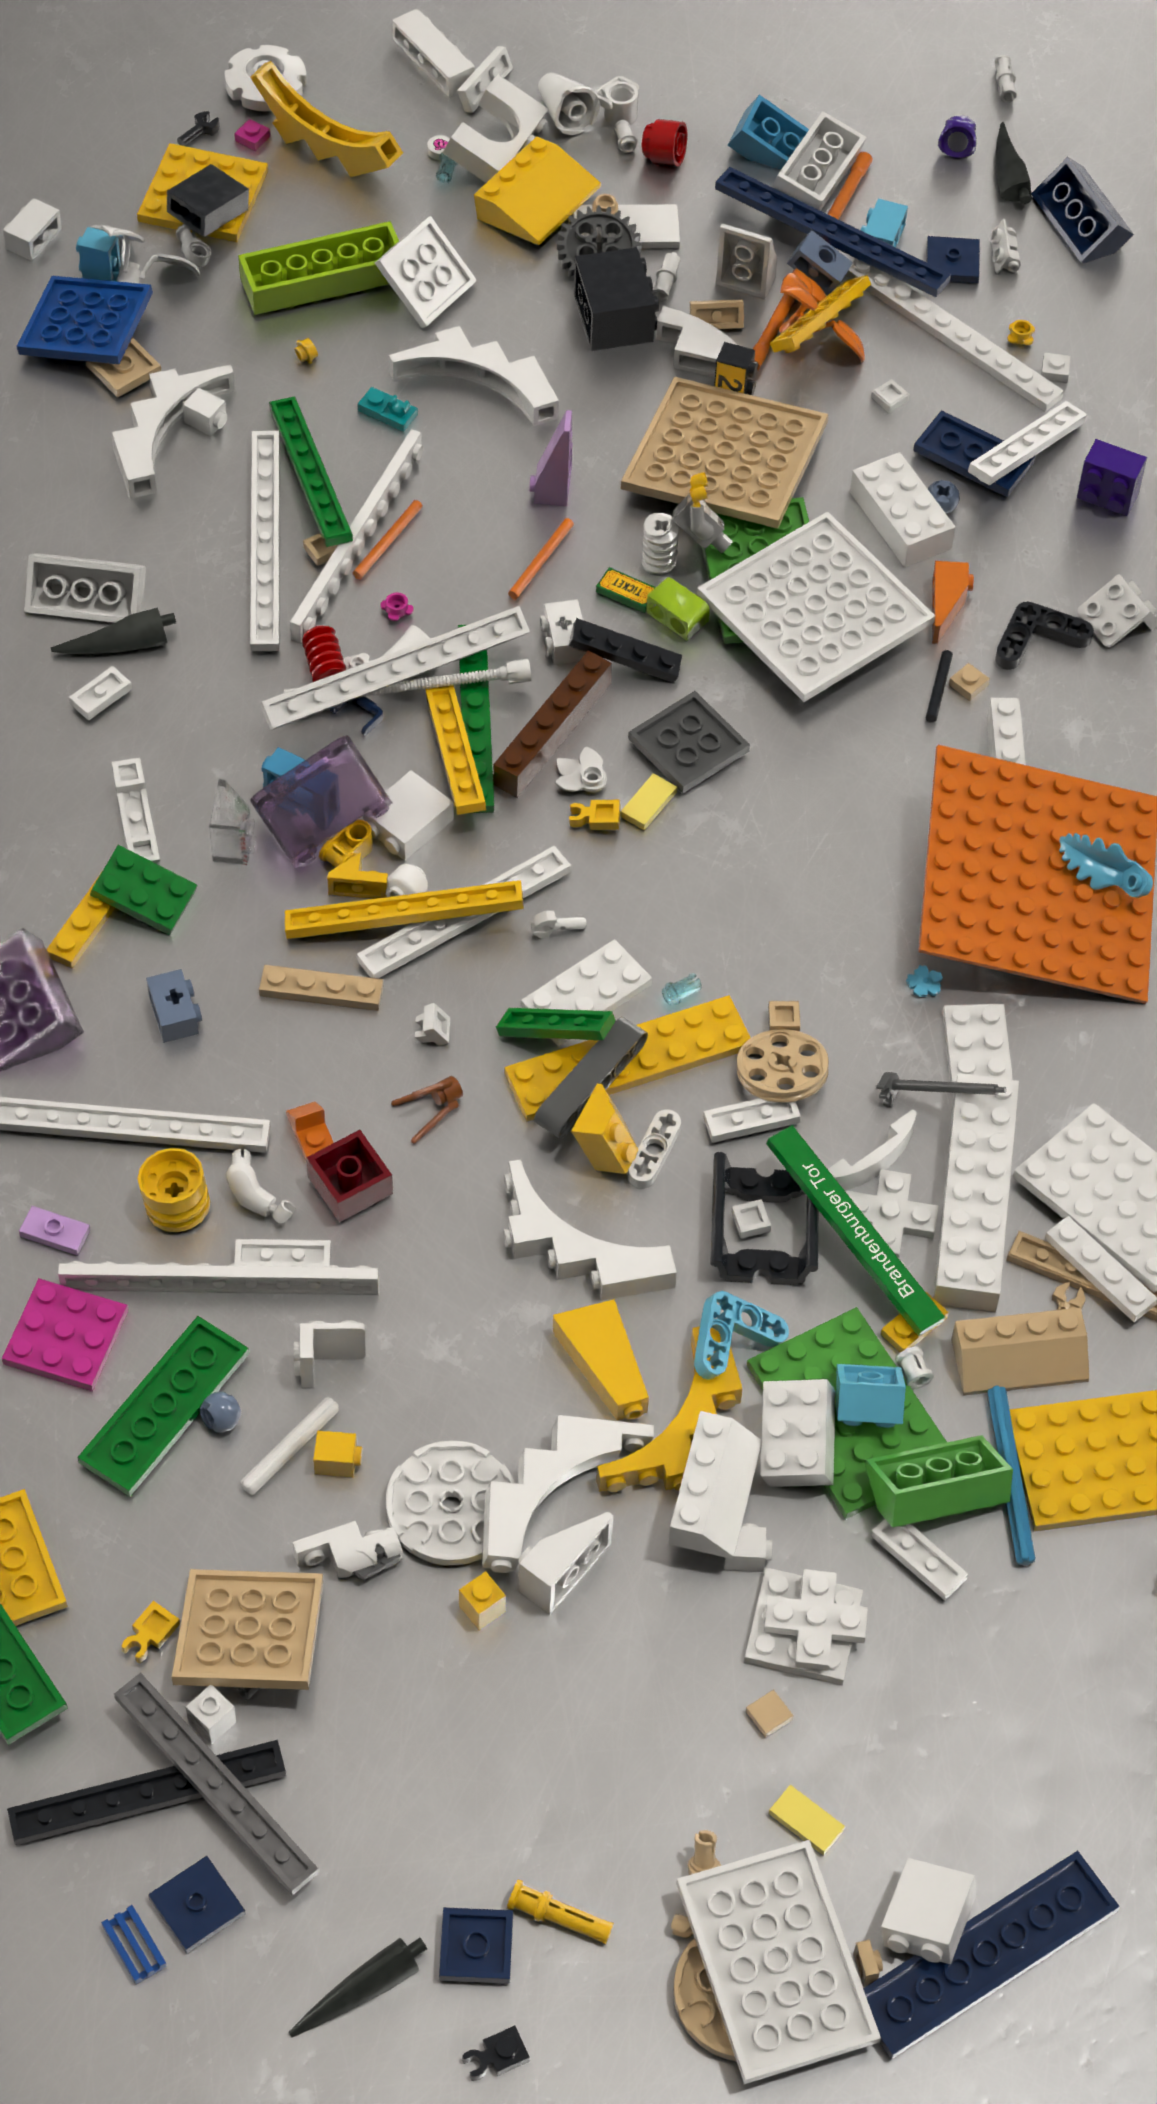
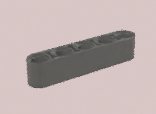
M624 1017L618 1018L605 1039L598 1040L542 1103L536 1112L534 1122L556 1137L563 1138L574 1127L597 1083L603 1084L604 1088L607 1089L643 1048L648 1038V1032Z

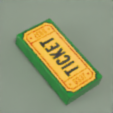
M609 567L596 585V592L646 613L647 595L656 587Z

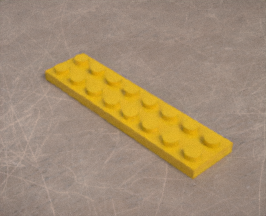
M730 995L637 1024L638 1027L648 1032L646 1043L606 1091L611 1095L738 1054L743 1044L751 1037ZM587 1040L504 1067V1074L526 1122L534 1120L536 1112L542 1103L598 1040Z

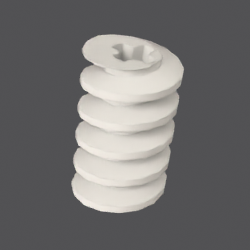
M665 513L651 514L644 522L642 566L647 572L656 575L670 572L677 562L679 526L672 520V516Z

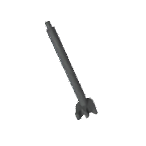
M885 1072L876 1085V1089H881L879 1098H883V1105L893 1106L899 1090L987 1095L1006 1093L1007 1090L1006 1087H999L998 1084L900 1080L895 1072Z

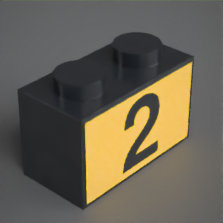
M724 342L716 360L714 386L753 396L756 387V381L753 378L758 368V362L754 361L755 350Z

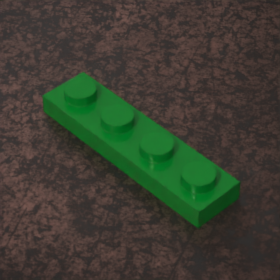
M508 1008L497 1024L496 1029L499 1036L597 1041L605 1039L616 1019L612 1011Z

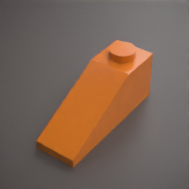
M935 561L932 578V613L936 616L935 622L932 624V644L939 643L965 604L967 591L973 590L974 575L969 574V563Z

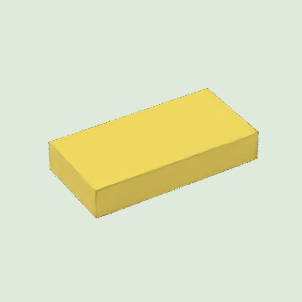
M653 773L624 806L620 817L645 831L677 793V786Z
M792 1785L788 1786L769 1809L770 1816L803 1841L810 1840L812 1848L823 1856L845 1829L842 1823Z

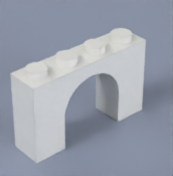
M499 74L496 75L487 87L478 105L506 125L511 134V141L495 142L489 140L462 122L443 151V154L485 183L535 138L533 133L539 134L547 122L544 116L548 108Z

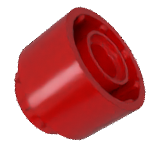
M657 119L654 123L646 125L641 143L643 155L646 158H650L653 164L679 167L684 160L687 149L688 132L685 122Z

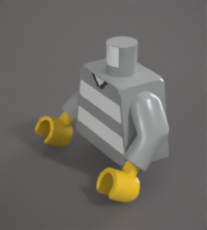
M705 472L698 473L691 477L690 493L673 510L672 520L704 549L712 544L720 553H723L731 545L732 540L722 532L724 530L723 520L705 503L704 500L708 499L705 487H708V481Z

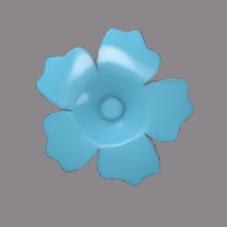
M919 965L918 969L914 970V975L908 974L906 982L910 989H914L913 994L917 997H927L928 994L936 996L941 991L940 982L943 980L941 972H936L935 970L928 972L926 965Z

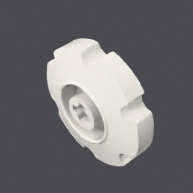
M260 45V48L256 50L246 48L235 54L228 62L229 70H225L227 93L233 100H242V106L256 111H271L250 76L265 62L272 61L285 80L302 96L303 86L306 85L305 65L299 56H290L289 50L280 46Z

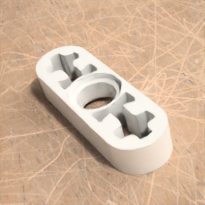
M665 1109L656 1113L638 1147L636 1158L628 1169V1180L635 1188L646 1189L652 1186L680 1134L681 1118L675 1111ZM667 1121L671 1122L672 1126L667 1127L665 1136L661 1135L662 1125H665ZM655 1143L659 1144L663 1151L654 1155L650 1154L646 1147ZM644 1163H648L647 1174L644 1173L642 1177L637 1176V1172L640 1173L642 1171Z

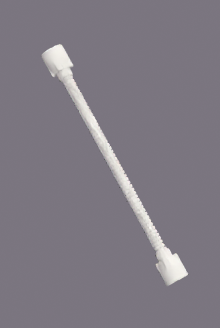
M529 659L508 661L506 666L499 667L497 670L493 669V671L490 669V671H475V673L468 672V674L465 672L464 674L461 673V675L458 673L457 675L453 674V676L450 674V676H435V678L428 677V679L425 677L424 679L421 678V680L419 678L417 680L413 679V681L410 679V681L406 680V682L404 680L370 694L373 696L374 694L377 695V693L378 695L384 694V692L388 694V692L395 693V691L402 692L403 690L405 692L406 690L410 691V689L413 691L414 689L417 690V688L419 690L421 688L428 689V687L432 688V686L435 688V686L442 687L444 685L445 687L446 685L450 686V684L453 686L454 684L457 685V683L460 685L461 683L468 684V682L475 683V681L485 682L486 680L490 681V679L493 681L497 680V678L498 680L501 679V681L508 680L509 684L531 682ZM297 688L284 689V693Z

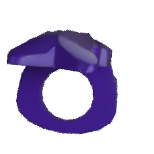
M964 115L954 116L946 120L945 127L938 140L939 149L952 157L963 158L974 154L977 145L975 121L969 116ZM954 132H961L968 139L967 147L961 152H955L949 148L948 138Z

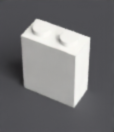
M410 770L362 811L363 820L371 826L372 838L378 839L390 853L397 854L406 861L454 820V802Z
M908 1858L881 1925L883 1945L897 1953L907 1952L922 1956L930 1962L940 1961L951 1964L977 1895L975 1875Z

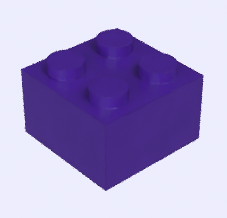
M1095 439L1084 460L1077 498L1128 516L1140 492L1147 457Z

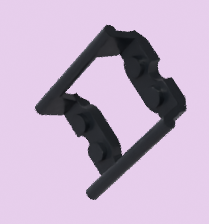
M716 1152L713 1161L710 1264L718 1268L720 1278L730 1282L753 1283V1279L759 1275L767 1276L771 1280V1284L795 1285L805 1282L810 1272L818 1270L819 1210L807 1196L806 1242L799 1253V1257H791L786 1252L777 1250L743 1249L735 1254L728 1253L724 1239L725 1191L732 1195H737V1197L746 1201L762 1199L763 1202L775 1203L786 1202L791 1198H797L806 1194L787 1170L774 1169L772 1175L763 1177L757 1173L756 1168L731 1167L726 1154Z

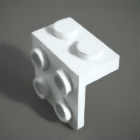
M1120 574L1115 576L1078 608L1079 615L1083 620L1091 623L1095 635L1107 648L1113 647L1143 621L1151 630L1157 627V618L1154 616L1157 614V609L1148 599L1145 602L1141 600L1139 595L1143 592L1133 580L1127 583Z
M346 1320L341 1323H325L323 1321L300 1323V1341H294V1375L301 1376V1388H314V1359L365 1358V1324L353 1320Z

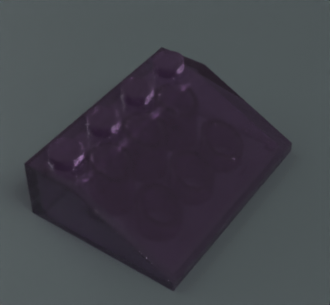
M24 928L0 944V1072L60 1050L84 1033L43 940Z

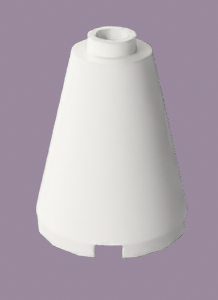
M553 72L545 74L540 79L538 84L539 93L548 108L555 126L560 131L568 135L580 134L584 132L583 128L588 124L592 125L596 121L600 110V101L591 88Z

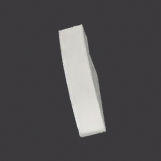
M665 306L662 307L657 320L656 340L676 344L673 368L715 378L716 360L723 343L738 344L713 325L695 316Z

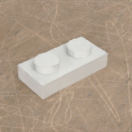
M111 666L69 697L70 705L86 719L90 720L132 690V683L116 668Z

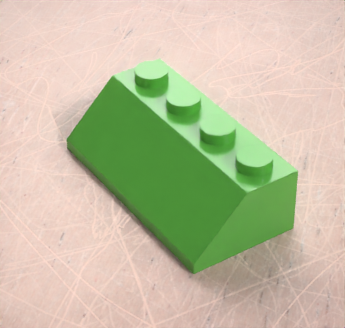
M983 1435L870 1458L865 1461L877 1509L892 1528L1010 1502L1013 1468Z

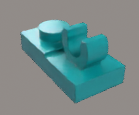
M371 387L357 404L358 412L403 432L418 415V408L410 405L409 401L403 402L398 400L396 395H389L374 387Z

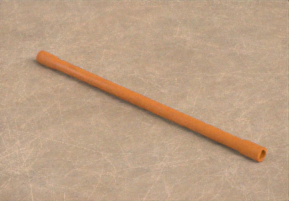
M860 152L851 167L850 174L830 208L828 215L838 220L840 219L861 178L865 176L872 163L873 158L869 153ZM784 294L760 339L753 347L755 350L754 361L758 362L757 371L768 355L771 346L770 342L775 339L779 327L783 324L796 300L790 295Z

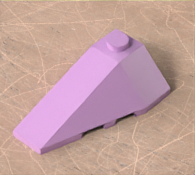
M566 410L537 464L536 476L531 475L529 491L534 492V504L567 506L573 452L571 410Z

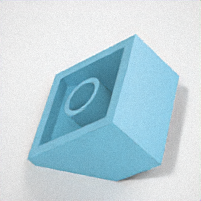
M837 1364V1420L851 1426L861 1425L862 1422H873L877 1426L887 1428L894 1427L895 1424H903L906 1386L901 1367Z

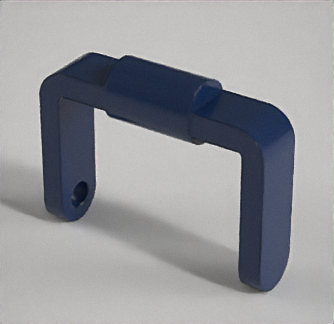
M362 696L353 701L369 713L375 715L361 730V733L366 736L383 721V710L368 697ZM348 702L330 708V712L336 714Z

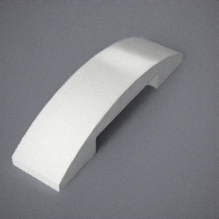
M139 757L111 762L127 849L154 863L160 862L147 798L141 759Z
M912 1109L892 1123L889 1127L887 1142L853 1166L843 1158L828 1168L829 1172L845 1191L874 1179L880 1175L881 1169H888L899 1158L912 1137L917 1113Z

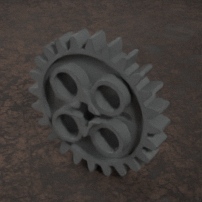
M598 205L596 212H592L588 206L586 214L577 210V219L569 216L568 224L563 223L562 232H558L556 248L559 251L558 260H563L562 269L569 268V277L574 275L575 256L597 253V227H601L602 252L637 247L641 256L642 243L639 242L641 235L640 233H635L636 224L629 225V216L621 219L620 210L614 215L611 214V207H608L606 212H602L600 205ZM582 233H589V234H591V235L586 237V236H583V235H581V234H582ZM608 233H615L617 236L611 237V236H608L607 234H608Z

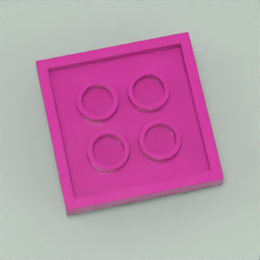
M38 1278L2 1356V1363L93 1392L127 1316L128 1305Z

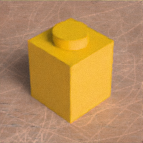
M317 1430L313 1458L314 1474L354 1478L355 1466H361L363 1449L362 1446H357L356 1434Z
M485 1571L459 1589V1607L480 1631L506 1612V1595Z

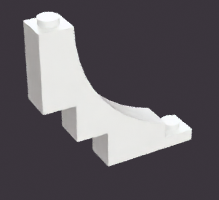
M558 1415L552 1427L551 1450L524 1448L519 1459L518 1484L491 1481L485 1493L482 1568H491L492 1571L497 1573L515 1571L522 1554L526 1527L534 1511L542 1501L568 1479L599 1465L617 1460L622 1448L635 1452L645 1447L654 1438V1425Z

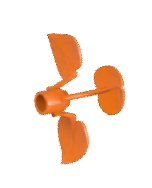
M797 268L784 277L780 293L790 295L802 304L796 313L779 327L780 333L784 332L801 318L807 308L815 311L818 307L817 303L826 297L822 288ZM841 320L826 322V327L823 329L832 327L837 336L857 354L861 363L864 362V347L857 333Z

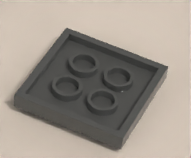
M696 691L688 694L628 732V739L682 793L690 790L750 751V744Z

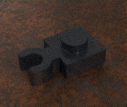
M515 2025L483 2039L484 2051L469 2050L462 2056L464 2064L473 2060L480 2064L477 2070L470 2072L471 2081L480 2080L485 2076L487 2069L492 2067L496 2075L499 2076L530 2062V2056Z

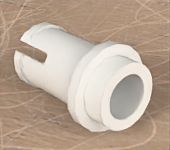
M618 121L614 126V132L618 138V148L625 153H630L636 149L637 137L632 134L628 121Z

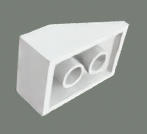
M721 224L716 285L765 299L776 278L777 255L772 238Z
M610 1512L603 1513L543 1538L533 1548L528 1547L518 1560L519 1592L550 1615L611 1545L613 1515Z

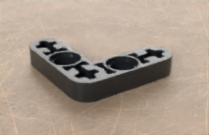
M1022 602L1016 607L997 647L996 664L1006 670L1017 668L1034 633L1073 647L1085 648L1092 641L1094 628L1086 620L1033 602ZM1030 614L1027 623L1022 622L1023 616ZM1056 621L1061 627L1051 628L1047 625V622ZM1021 632L1025 635V638L1015 639L1011 636V633ZM1010 648L1014 649L1013 655L1005 657Z

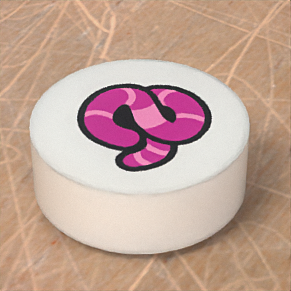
M442 135L430 138L427 142L428 155L435 160L448 159L449 157L443 154V151L450 138Z

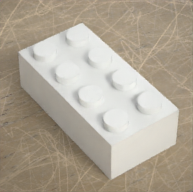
M822 111L777 175L773 188L821 211L855 162L867 137Z
M901 452L852 470L851 495L904 568L952 549L955 525Z

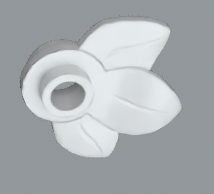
M586 746L582 750L579 760L557 758V770L561 777L556 780V785L569 792L580 790L598 792L602 790L607 783V775L602 769V757L595 750Z

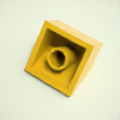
M597 1083L571 1132L596 1171L626 1174L636 1158L638 1147L603 1084Z

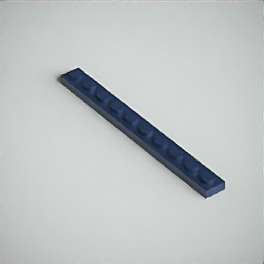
M729 167L715 182V190L807 235L812 230L834 248L934 297H937L950 282L951 274L732 167Z

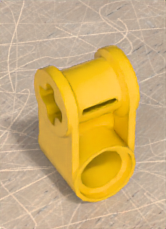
M359 819L349 822L345 828L322 846L319 858L323 862L328 861L335 868L357 853L361 852L362 859L365 858L373 849L371 826L368 822Z

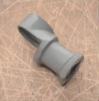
M186 224L179 226L176 230V236L182 243L181 251L185 258L197 267L206 266L212 253L211 248L199 239V233Z

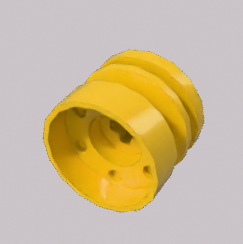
M168 1148L157 1151L149 1156L141 1165L137 1179L147 1217L154 1226L168 1232H181L192 1229L203 1221L209 1212L211 1201L202 1164L193 1153L184 1149Z

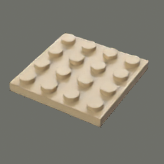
M190 1569L172 1672L173 1685L309 1690L324 1583L323 1574Z

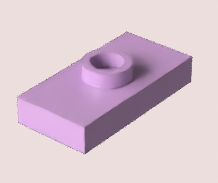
M31 1206L19 1230L20 1237L78 1256L90 1232V1225Z

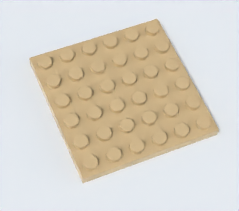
M674 377L621 480V489L680 504L690 493L691 477L705 472L708 481V487H705L708 499L704 501L715 513L779 528L828 423V414Z

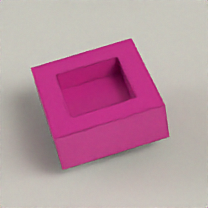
M249 119L234 133L236 142L257 151L271 137L269 128Z

